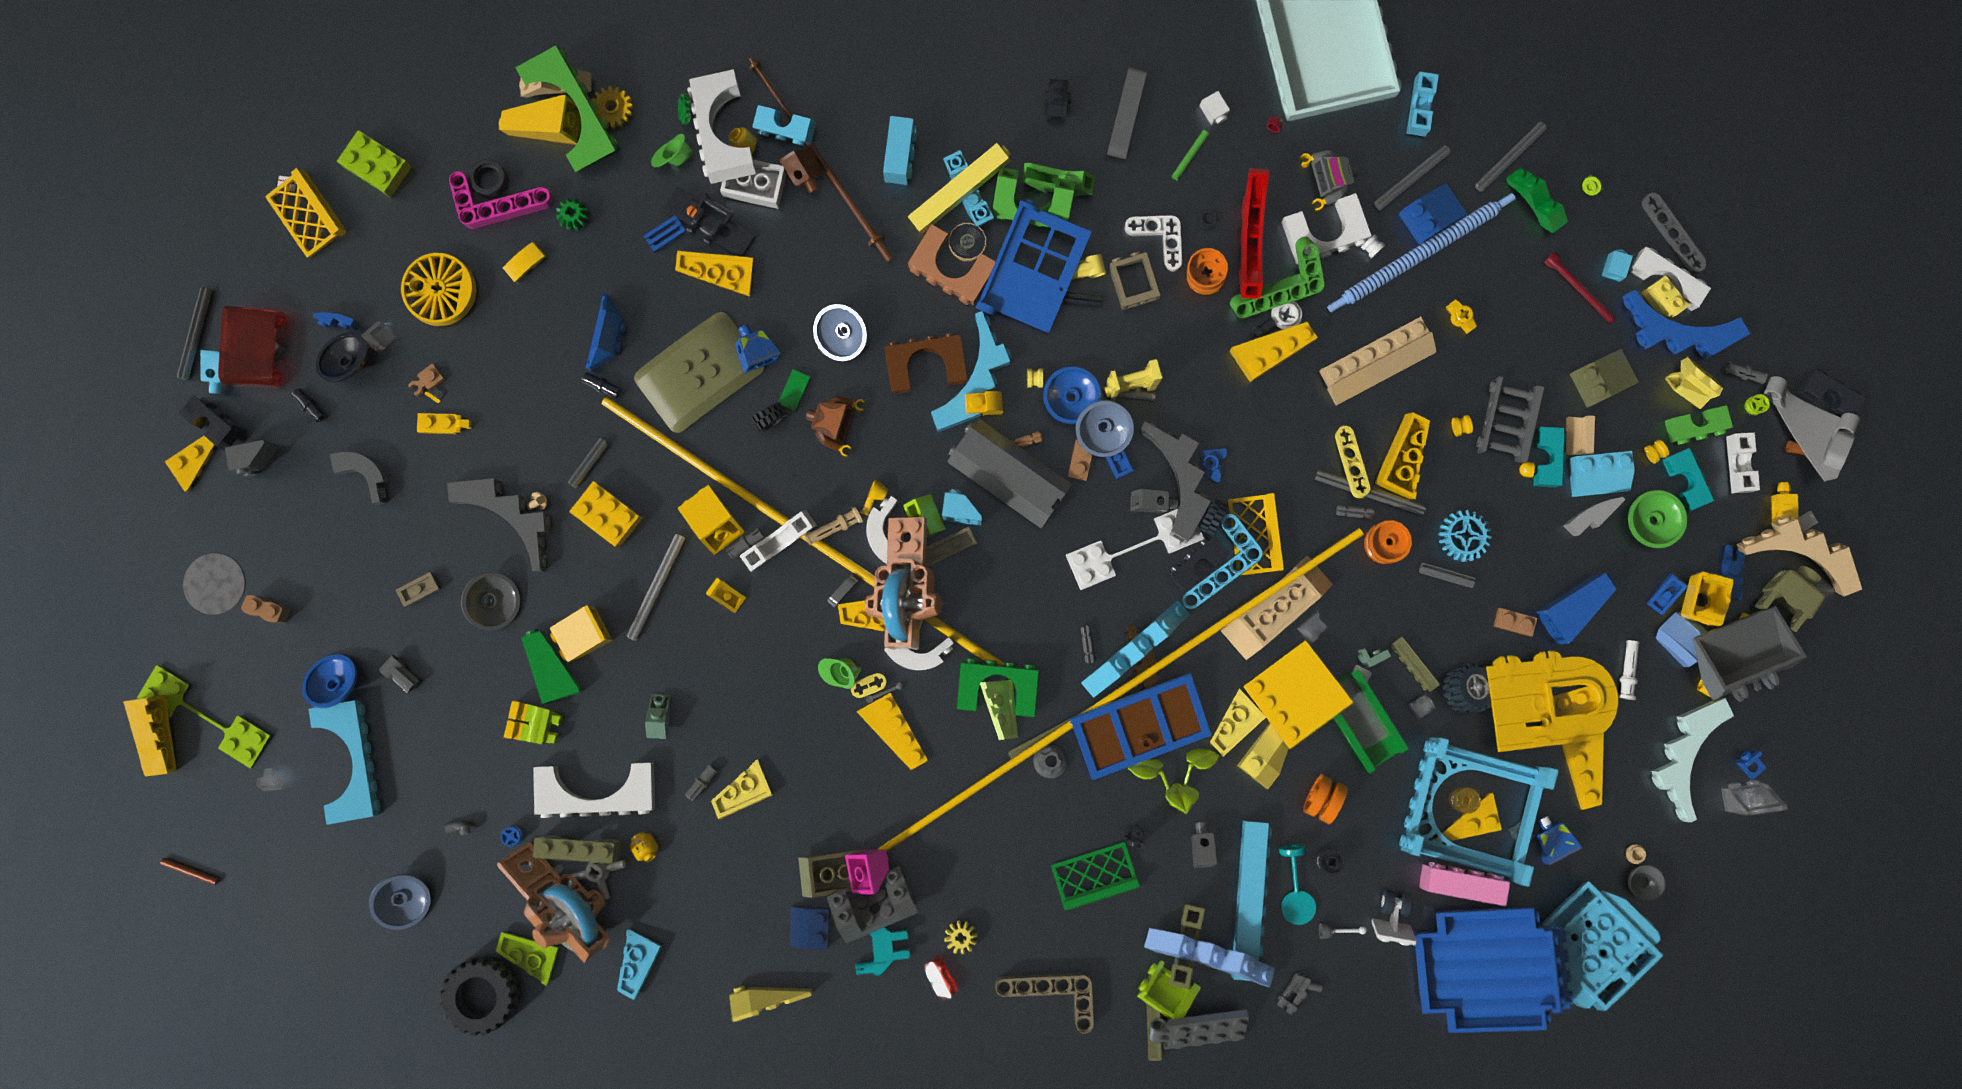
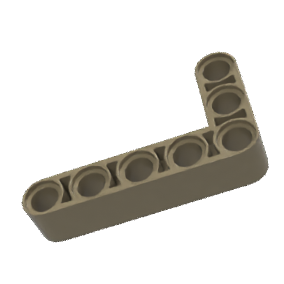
M1087 974L1002 976L997 979L995 984L996 992L1002 997L1074 994L1076 1028L1081 1033H1089L1093 1029L1092 983ZM1061 979L1068 981L1066 988L1062 989L1057 986ZM1079 979H1086L1088 981L1087 986L1084 988L1078 987L1077 982ZM1041 980L1048 981L1049 986L1046 989L1038 987V983ZM1027 981L1029 983L1028 989H1019V983ZM1001 982L1009 983L1010 987L1007 991L999 989ZM1082 998L1089 1001L1088 1005L1084 1008L1078 1005L1079 1000ZM1086 1018L1090 1022L1087 1027H1081L1079 1021Z

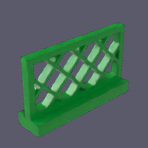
M1125 842L1051 865L1065 911L1140 887ZM1122 847L1125 856L1120 862L1112 858L1111 855L1115 849ZM1101 854L1107 857L1103 868L1092 863L1096 855ZM1109 859L1120 864L1115 874L1105 869ZM1083 860L1089 863L1084 874L1074 869L1077 861ZM1091 865L1101 870L1097 880L1086 875ZM1065 866L1070 869L1066 880L1058 876L1056 868ZM1121 866L1128 868L1132 877L1123 879L1117 876ZM1072 871L1083 876L1078 886L1068 881ZM1103 871L1113 876L1111 883L1108 885L1099 882ZM1085 877L1095 882L1092 890L1086 891L1080 888ZM1060 880L1064 881V884H1063L1062 887H1061ZM1066 883L1077 888L1074 895L1065 898L1063 893Z

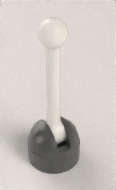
M1319 924L1320 939L1331 938L1334 933L1359 932L1360 934H1365L1367 931L1363 926L1355 929H1334L1331 924Z

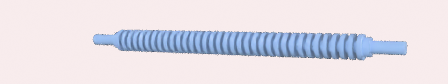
M1511 193L1498 202L1487 203L1479 208V210L1458 221V223L1430 238L1429 241L1427 240L1412 251H1409L1408 254L1406 253L1391 262L1387 267H1383L1370 275V277L1346 290L1342 298L1327 306L1328 310L1332 313L1346 303L1353 304L1362 299L1368 293L1388 283L1389 280L1391 281L1406 270L1414 267V265L1427 259V257L1435 254V252L1456 241V239L1471 232L1477 226L1479 227L1494 216H1497L1502 207L1515 200V196Z

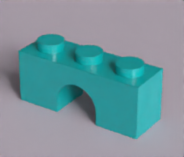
M1540 427L1536 429L1535 448L1546 450L1549 453L1550 461L1547 465L1535 467L1534 486L1559 487L1564 483L1565 472L1563 471V464L1566 461V453L1563 450L1567 440L1564 428Z
M1690 448L1662 459L1670 477L1683 474L1688 479V488L1678 494L1686 512L1714 501L1713 492L1704 480V472L1699 469L1696 463V455Z

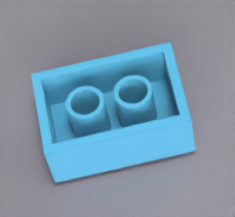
M890 116L883 169L885 182L907 185L908 179H912L913 168L910 161H914L915 144L913 142H917L918 134L917 125H914L912 118Z

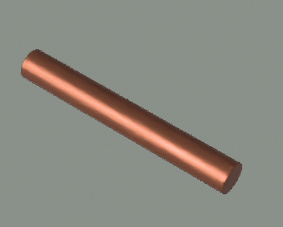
M165 857L161 860V865L207 883L216 885L219 881V878Z

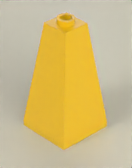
M566 95L503 110L499 120V130L510 136L577 144L580 136L581 116L575 102Z

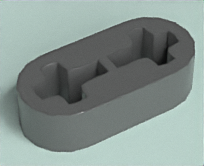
M851 574L827 601L835 608L859 580Z

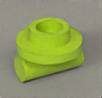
M1589 175L1582 184L1584 192L1588 195H1596L1603 189L1601 180L1592 175Z

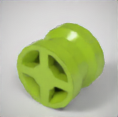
M1762 394L1752 396L1745 401V409L1751 415L1763 413L1770 406L1769 399Z

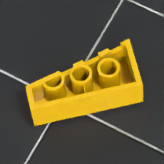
M1308 322L1234 346L1231 348L1230 353L1251 383L1313 343L1318 337Z
M1413 412L1405 414L1375 480V484L1406 499H1416L1417 483H1419L1420 465L1423 462L1422 455L1424 445H1426L1430 420Z
M165 694L124 701L145 777L177 771Z

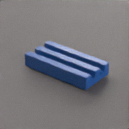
M673 216L645 234L644 237L653 251L657 252L685 234L686 230L678 218ZM676 222V224H674L673 226H671L670 228H668L667 230H665V231L662 232L661 234L657 235V236L654 237L653 239H650V238H652L653 236H655L656 234H658L659 232H661L662 230H664L665 228H667L668 226H670V225H672L673 223ZM677 228H680L679 231H677L667 239L663 240L656 246L654 245V243H656L663 237L667 236L672 231L676 230Z

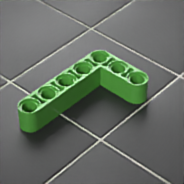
M1301 237L1295 244L1300 274L1262 286V299L1257 302L1258 299L1241 298V294L1231 299L1230 306L1238 317L1246 318L1322 291L1324 288V278L1319 251L1310 238Z

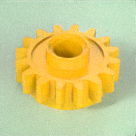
M609 86L607 91L601 88L602 93L596 92L597 99H593L598 107L596 112L613 129L618 125L623 127L622 123H628V116L633 115L630 109H633V105L630 103L632 101L631 98L627 96L625 90L620 93L619 87L613 90ZM611 105H616L614 110H608Z

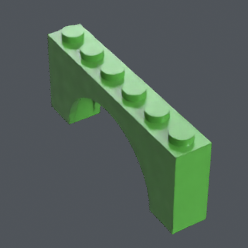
M556 45L515 68L525 85L533 82L554 84L567 92L575 102L581 116L582 129L578 143L566 154V157L576 172L615 151L618 143L613 134L609 135L605 119L603 117L600 118L596 112L598 110L596 103L593 99L590 100L586 94L588 93L587 87L583 82H579L577 78L579 74L573 64L570 66L566 59L568 58L566 50Z

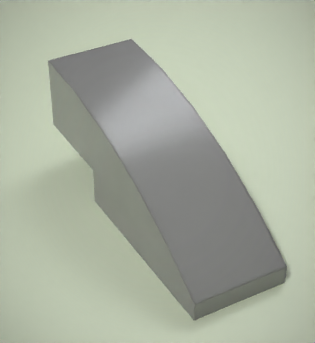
M1620 497L1595 504L1579 512L1563 526L1573 536L1580 535L1589 525L1592 528L1599 527L1625 499Z

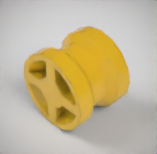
M1464 415L1462 418H1452V429L1456 437L1461 436L1462 433L1471 434L1473 432V425L1469 415Z
M1657 440L1654 442V445H1648L1644 448L1647 458L1654 464L1659 462L1660 458L1669 456V450L1661 440Z

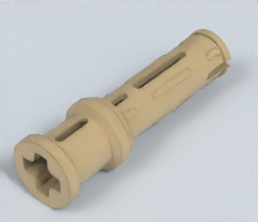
M856 507L844 515H838L836 520L808 534H804L808 544L812 545L841 529L846 531L849 526L855 523H862V518Z

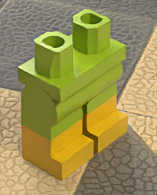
M512 701L508 718L529 723L507 720L504 738L537 744L557 743L559 733L551 732L550 728L551 724L560 726L563 715L555 713L553 709L521 701Z

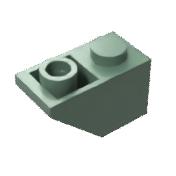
M651 694L645 719L647 738L666 739L670 721L671 695Z

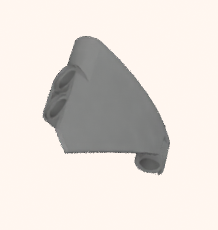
M1777 376L1771 377L1763 395L1776 406L1791 434L1824 481L1837 479L1854 441V434L1860 418L1852 413H1844L1841 417L1821 410L1792 395L1787 389V381Z

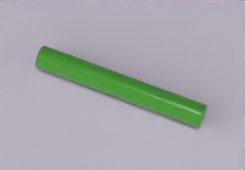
M1206 130L1201 132L1172 175L1173 179L1178 180L1209 136Z

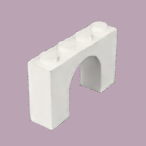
M1357 194L1338 199L1335 203L1342 223V232L1338 239L1331 242H1323L1312 236L1302 211L1283 218L1281 222L1296 264H1298L1295 244L1301 237H1308L1318 248L1320 259L1331 256V253L1338 251V253L1347 251L1353 245L1360 247L1368 241L1371 233Z

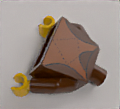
M836 396L828 399L825 403L820 402L816 411L809 409L806 413V420L812 421L811 428L816 431V437L824 446L835 451L839 450L841 455L846 457L848 455L843 454L842 450L844 447L849 449L851 447L848 445L842 446L840 443L844 444L854 409L857 412H863L864 409L858 408L857 404H865V401L859 399L854 402L853 399Z

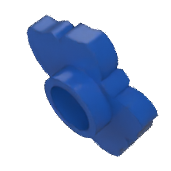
M1225 448L1214 449L1213 451L1209 449L1200 453L1202 460L1199 466L1205 472L1203 476H1207L1208 479L1216 484L1221 479L1219 468L1221 466L1220 462L1224 460L1227 454Z

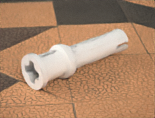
M1628 640L1626 641L1624 672L1620 678L1621 690L1618 698L1636 700L1634 692L1635 684H1638L1635 676L1639 642Z

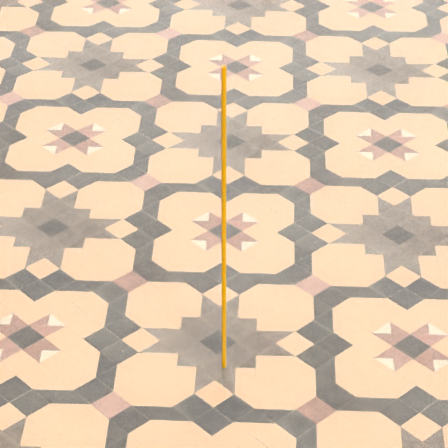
M1358 528L1082 713L1113 702L1364 535L1363 532ZM1068 721L877 849L889 851L1072 729V724Z

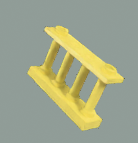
M1157 359L1149 361L1145 370L1117 377L1115 371H1111L1106 387H1104L1106 398L1110 397V401H1115L1118 393L1139 387L1146 388L1147 392L1154 391L1162 379Z

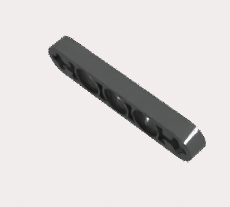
M1650 193L1642 200L1643 209L1686 269L1691 273L1702 271L1706 267L1705 258L1663 199L1656 193ZM1654 199V205H1649L1648 202ZM1659 207L1661 208L1656 213H1654V210H1656ZM1660 213L1666 214L1667 222H1661L1658 219V215ZM1671 228L1678 231L1677 238L1670 236L1669 231ZM1682 244L1689 246V253L1685 254L1681 251L1680 247ZM1694 254L1693 257H1691L1690 259H1687V257H1689L1690 255ZM1696 261L1700 263L1697 267L1692 265Z

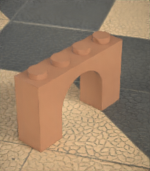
M931 224L908 262L910 271L917 276L923 275L927 278L926 281L934 286L936 284L940 285L947 294L957 295L964 304L969 305L970 303L974 305L986 286L995 261L980 253L971 270L965 276L960 278L944 276L936 266V258L947 241L948 234Z

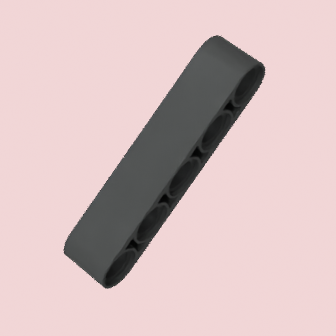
M1131 66L1128 68L1107 155L1126 159L1147 70Z

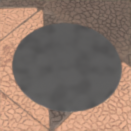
M219 553L206 554L196 559L188 567L183 580L184 594L191 606L202 613L212 615L221 614L232 609L241 599L245 586L244 575L237 562Z

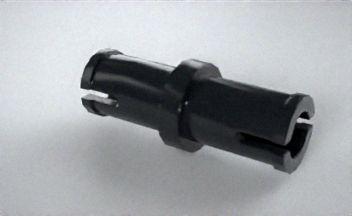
M589 372L583 375L585 379L582 378L583 384H587L595 388L597 392L606 393L615 399L619 397L620 394L616 392H621V387H617L607 382V379H600Z
M301 388L295 389L291 393V397L301 406V410L307 412L316 423L325 419L326 414Z

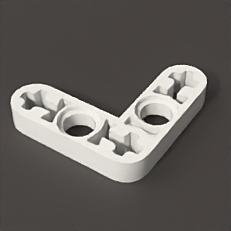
M1143 216L1127 219L1125 231L1131 236L1163 235L1165 268L1170 272L1177 271L1182 264L1180 221L1177 217ZM1141 221H1144V231H1141L1142 227H1136L1135 231L1128 227L1131 225V222H1135V225L1138 226L1142 224ZM1155 221L1158 228L1153 231L1149 230L1147 223ZM1172 221L1173 224H1176L1173 228V234L1166 236V234H1170V227L1166 226V224ZM1169 239L1176 240L1177 247L1169 248L1167 241ZM1167 252L1175 253L1174 261H1178L1175 267L1168 263L1171 260V254H1167Z

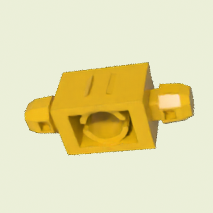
M1781 482L1778 484L1777 492L1779 494L1771 496L1772 522L1777 521V518L1784 515L1792 516L1799 521L1798 494H1789L1791 492L1789 482Z

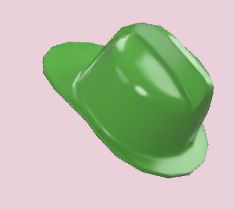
M678 134L673 140L660 147L652 157V166L660 167L667 162L679 166L691 157L693 150L685 142L684 134Z
M824 658L818 664V671L826 683L850 689L854 686L861 667L856 666L850 658Z

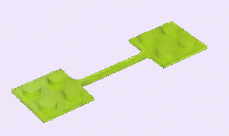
M156 665L137 698L165 694L169 718H171L178 705L188 708L224 731L225 737L218 749L245 766L252 768L271 735L237 715L231 727H224L184 702L183 696L189 684Z

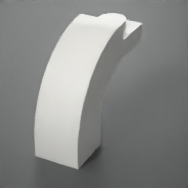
M892 496L889 499L885 498L881 503V511L873 507L867 520L866 529L870 547L876 556L886 564L888 540L884 535V523L898 503V500Z
M948 637L934 650L924 654L912 652L910 649L892 650L885 648L884 650L900 666L912 670H927L943 663L944 661L939 655L943 654L945 656L953 650L951 646L954 643ZM896 640V643H903V641Z

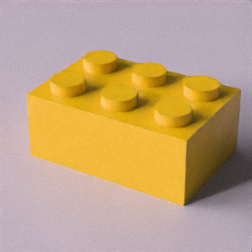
M594 481L569 511L617 548L621 547L643 519Z

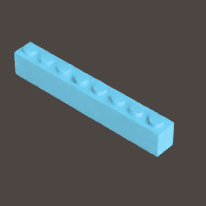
M1243 820L1233 951L1245 953L1259 961V956L1262 957L1263 945L1260 944V938L1264 936L1262 917H1265L1266 906L1263 905V897L1267 896V886L1264 883L1269 873V867L1266 866V858L1270 856V846H1267L1268 838H1271V827H1269L1267 822ZM1231 974V977L1235 980H1247Z

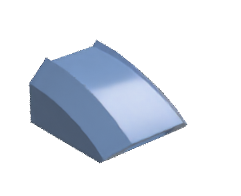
M1675 612L1659 628L1656 639L1683 667H1690L1698 662L1693 638L1708 631L1696 621L1683 618L1681 612Z

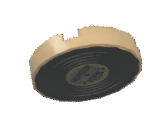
M972 223L957 225L949 236L951 253L962 261L977 259L986 248V237L983 230Z

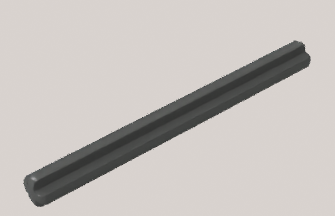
M1322 470L1317 471L1316 480L1351 492L1346 478ZM1360 484L1357 487V490H1360L1361 493L1365 490L1360 487ZM1370 487V492L1365 496L1419 515H1424L1426 505L1373 487Z

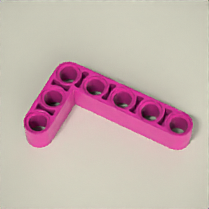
M454 172L449 178L458 217L470 229L551 207L554 202L552 194L546 188L539 187L476 204L470 181L462 172ZM464 179L463 184L457 186V181ZM546 194L547 199L545 201L540 202V197ZM464 197L469 198L467 203L461 204ZM528 199V205L522 207V201ZM505 205H510V209L506 212H503V207ZM487 210H492L490 216H484ZM469 215H473V219L470 222H466V218Z

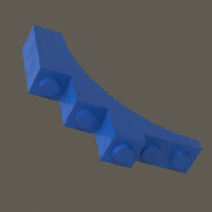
M1636 290L1623 296L1624 305L1628 310H1631L1635 323L1642 329L1636 335L1639 344L1644 346L1645 349L1666 339L1667 347L1674 354L1695 344L1697 353L1703 359H1706L1750 334L1741 317L1729 323L1713 327L1682 325L1654 311Z

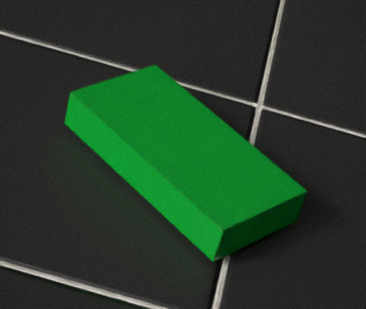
M793 369L778 402L784 408L796 412L811 377Z

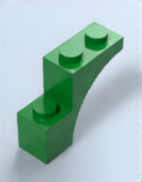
M1521 167L1506 178L1507 183L1517 190L1529 203L1543 228L1554 233L1568 222L1563 205L1550 198L1544 180Z

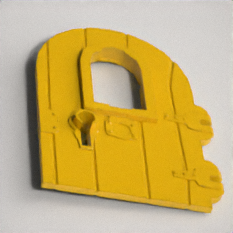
M1553 650L1547 652L1548 658H1546L1545 651L1539 652L1531 662L1521 663L1520 659L1513 655L1507 656L1508 663H1506L1504 656L1495 659L1493 666H1488L1486 669L1498 752L1584 742L1595 739L1603 734L1611 726L1618 708V693L1610 674L1603 666L1591 659L1584 657L1562 658L1558 652ZM1586 685L1595 692L1596 703H1594L1590 710L1582 713L1555 716L1552 688ZM1542 721V726L1526 727L1528 722Z

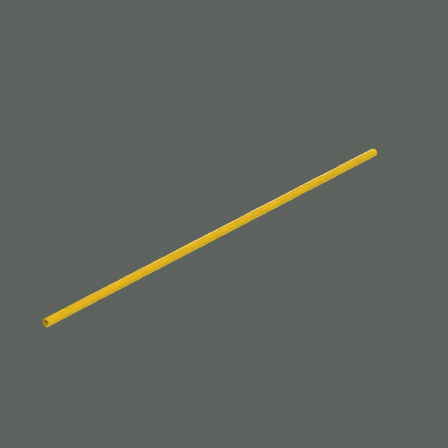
M608 396L603 399L602 405L781 525L790 520ZM804 535L800 537L807 542ZM822 540L812 544V546L874 587L875 576ZM932 616L923 619L982 660H995L997 664H1005L937 617Z

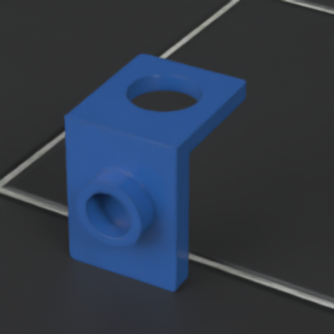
M1747 750L1736 762L1751 780H1754L1766 769V766L1759 759L1763 753L1758 750ZM1755 761L1758 768L1755 772H1750L1747 766H1750Z

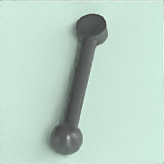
M898 682L896 686L884 690L878 694H875L873 696L868 695L866 697V701L868 703H871L874 699L880 696H883L897 689H903L904 685L903 683Z

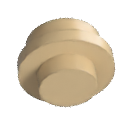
M1633 844L1627 848L1626 857L1631 863L1640 864L1646 858V851L1641 845Z

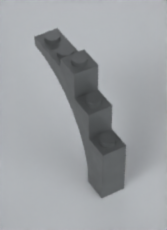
M1144 422L1139 432L1150 439L1163 452L1176 478L1178 510L1169 535L1187 544L1211 502L1203 493L1194 492L1205 472L1202 471L1199 465L1188 463L1199 443L1189 434H1182L1179 440H1177L1174 434L1168 431H1161L1156 424Z
M494 478L447 483L450 503L482 506L506 519L523 540L530 556L532 571L544 572L547 562L542 550L545 547V539L541 536V533H549L548 528H551V519L546 513L524 514L527 507L523 497L519 495L500 497L499 494H502V486Z

